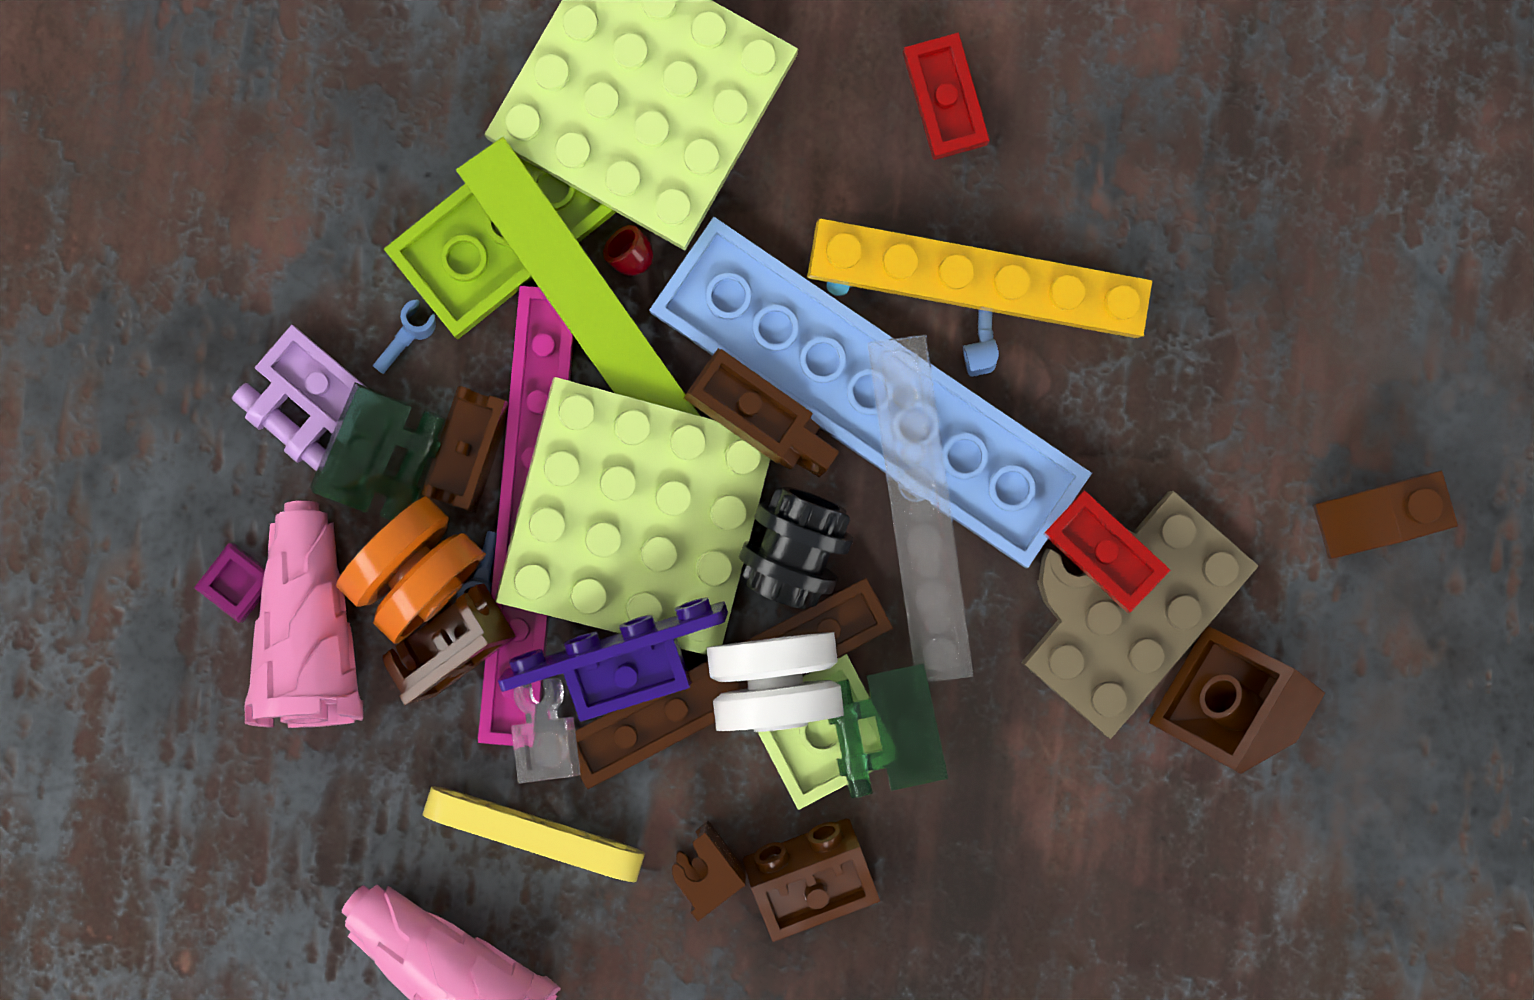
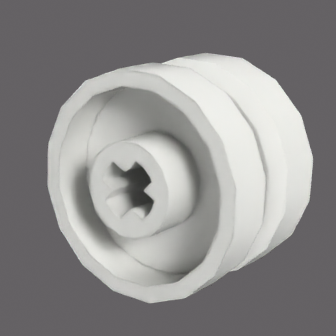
M834 632L707 647L710 678L718 682L744 680L748 682L747 689L724 692L713 700L716 731L754 729V732L776 731L807 726L808 722L844 716L840 684L832 680L803 682L802 673L830 669L838 662Z

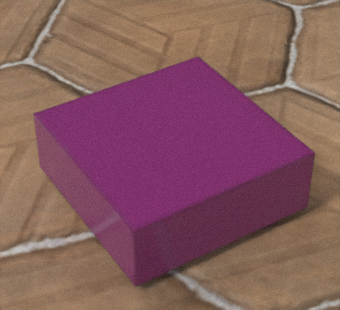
M228 543L194 588L238 623H243L261 600L265 567L236 544Z

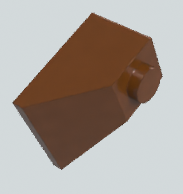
M1207 626L1192 648L1149 723L1242 774L1295 744L1325 692L1296 669Z

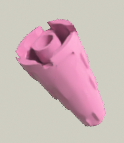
M291 501L285 503L284 512L277 514L275 523L270 524L268 561L262 582L260 615L255 621L250 686L244 705L245 724L274 728L275 717H280V722L288 723V728L334 726L355 723V720H363V700L360 699L358 693L353 637L350 623L347 622L345 595L336 587L340 574L337 568L334 522L328 523V513L319 511V503L314 501Z
M363 885L351 895L342 909V914L347 917L345 927L350 931L348 937L375 961V964L387 979L409 1000H556L558 997L556 993L561 990L547 976L543 977L535 974L488 942L478 937L474 939L454 924L424 911L389 886L384 890L378 885L371 889Z

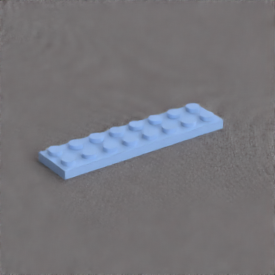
M715 217L711 219L649 310L652 315L711 355H714L718 348L724 350L813 413L811 419L820 426L821 430L1024 568L1030 566L1048 538L1044 535V532L1072 504L1092 474Z

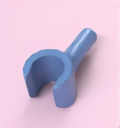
M417 299L411 300L404 305L400 316L403 327L373 364V367L382 374L387 371L405 347H408L414 339H426L435 330V313L429 317L427 323L423 326L416 327L408 322L409 318L416 313L420 306V301Z
M978 309L979 342L963 346L967 373L971 377L991 373L997 364L999 351L996 341L993 339V312Z
M487 531L482 549L486 555L475 570L473 578H470L459 590L457 598L464 593H468L470 587L482 583L485 584L491 594L492 582L490 579L495 559L496 532Z

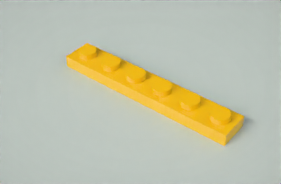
M819 219L816 222L807 278L1132 338L1144 336L1152 280L826 219Z

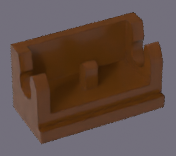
M463 386L457 387L421 495L476 513L507 424L509 406L507 401L491 395L479 394Z
M482 583L468 590V593H464L457 598L453 605L408 639L402 640L395 647L398 654L394 649L386 652L383 655V662L401 692L399 697L404 705H409L436 697L517 636L487 587Z
M709 821L696 830L698 837L692 843L698 856L693 858L692 864L689 862L688 856L680 850L676 854L677 863H674L672 866L674 881L692 904L690 913L697 922L744 887L746 883V869Z

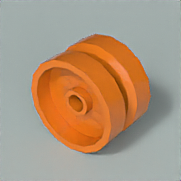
M426 496L412 503L380 530L349 563L336 584V587L356 607L371 605L386 595L377 607L373 624L394 644L401 642L423 623L435 616L459 592L486 555L465 533L452 535L436 546L445 534L449 517Z

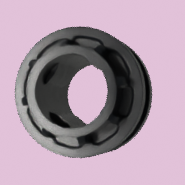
M792 487L776 489L771 502H760L754 516L760 524L767 527L762 543L755 541L744 542L739 555L740 560L746 564L743 577L747 581L746 585L758 594L784 605L800 609H809L810 607L817 606L821 594H832L838 581V577L832 571L825 568L830 554H848L854 540L846 532L850 522V518L846 514L847 511L825 498Z

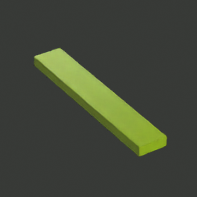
M501 137L457 168V173L612 391L623 396L700 416L694 406L684 399L685 393L506 139Z

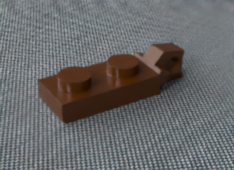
M718 348L684 396V399L772 461L777 464L780 462L781 465L790 470L797 463L820 478L829 469L839 453L838 450L815 435L820 426L811 419L813 415L811 411L722 349Z

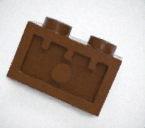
M848 818L837 822L819 824L811 829L810 832L781 843L773 842L766 844L755 853L743 858L751 890L772 942L880 902L859 842Z

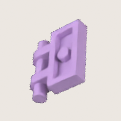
M293 325L286 330L255 366V369L271 382L267 389L260 394L248 383H245L232 397V400L247 412L245 416L247 421L258 430L265 427L286 445L284 449L286 454L297 463L302 460L305 461L318 473L322 472L333 459V455L318 443L322 435L328 430L341 442L346 443L382 401L381 398ZM288 397L310 415L301 428L280 411L281 405Z

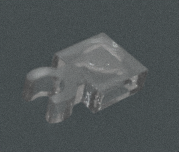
M559 678L543 679L545 695L540 703L533 697L531 683L514 688L515 703L526 716L525 724L511 726L518 784L581 775L574 718L558 719L557 708L562 703L564 695L563 686Z

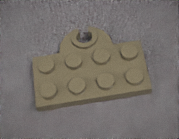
M1168 491L1134 532L1128 530L1171 570L1131 613L1128 614L1084 572L1078 575L1068 573L1063 567L1061 556L1051 549H1046L1041 559L1037 584L1044 604L1058 620L1021 663L1109 739L1117 733L1258 568V565L1174 491Z

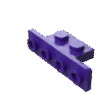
M707 597L699 598L676 607L675 612L677 616L655 622L653 615H645L621 624L619 626L621 633L599 639L597 632H591L566 641L564 643L566 650L544 657L542 649H537L518 655L509 660L510 668L506 669L498 679L501 692L563 673L579 721L581 722L688 689L692 681L677 638L724 623L728 615L725 601L710 605Z

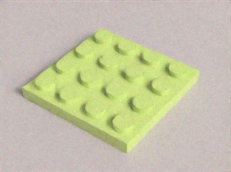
M562 0L484 135L493 143L504 137L515 154L521 159L679 248L686 250L797 57L798 48L712 0Z
M554 377L495 602L621 633L619 626L629 620L645 615H653L655 622L677 616L675 612L676 607L692 600L707 597L710 605L725 601L728 615L724 623L677 638L680 649L707 655V647L723 644L743 567V562L740 560L739 555L744 542L749 541L755 520L754 516L759 505L770 458L715 420Z

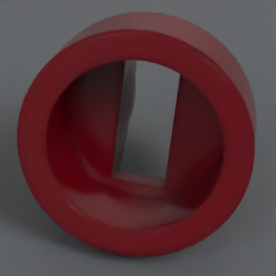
M627 225L618 229L608 239L603 250V257L618 272L624 275H638L644 273L652 264V244L638 227Z

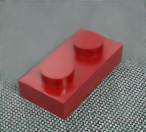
M959 32L904 47V60L933 160L987 146L990 140Z
M1085 490L1044 532V535L1128 614L1171 571Z

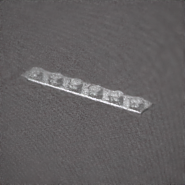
M927 334L868 342L916 684L973 677L974 668Z

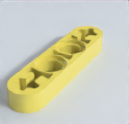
M431 786L423 811L424 817L440 824L623 881H637L645 856L643 851L632 846L447 788Z

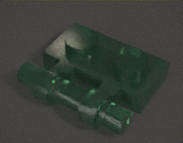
M355 382L310 485L311 491L363 512H367L375 492L383 494L387 498L379 515L392 521L408 507V504H412L417 500L421 491L417 484L428 458L436 457L442 443L437 438L445 418L424 410L417 429L407 428L404 425L412 409L408 403ZM398 445L406 448L407 452L397 475L385 474L384 471L393 450Z
M923 663L866 675L870 698L853 701L849 679L834 681L841 685L844 716L828 719L829 725L835 724L842 756L837 758L836 761L839 775L846 776L850 798L873 794L869 771L883 768L886 769L891 791L949 779ZM874 716L881 749L864 752L858 720Z

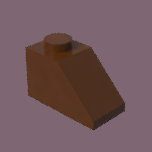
M1442 470L1417 475L1313 505L1328 559L1401 543L1458 527Z

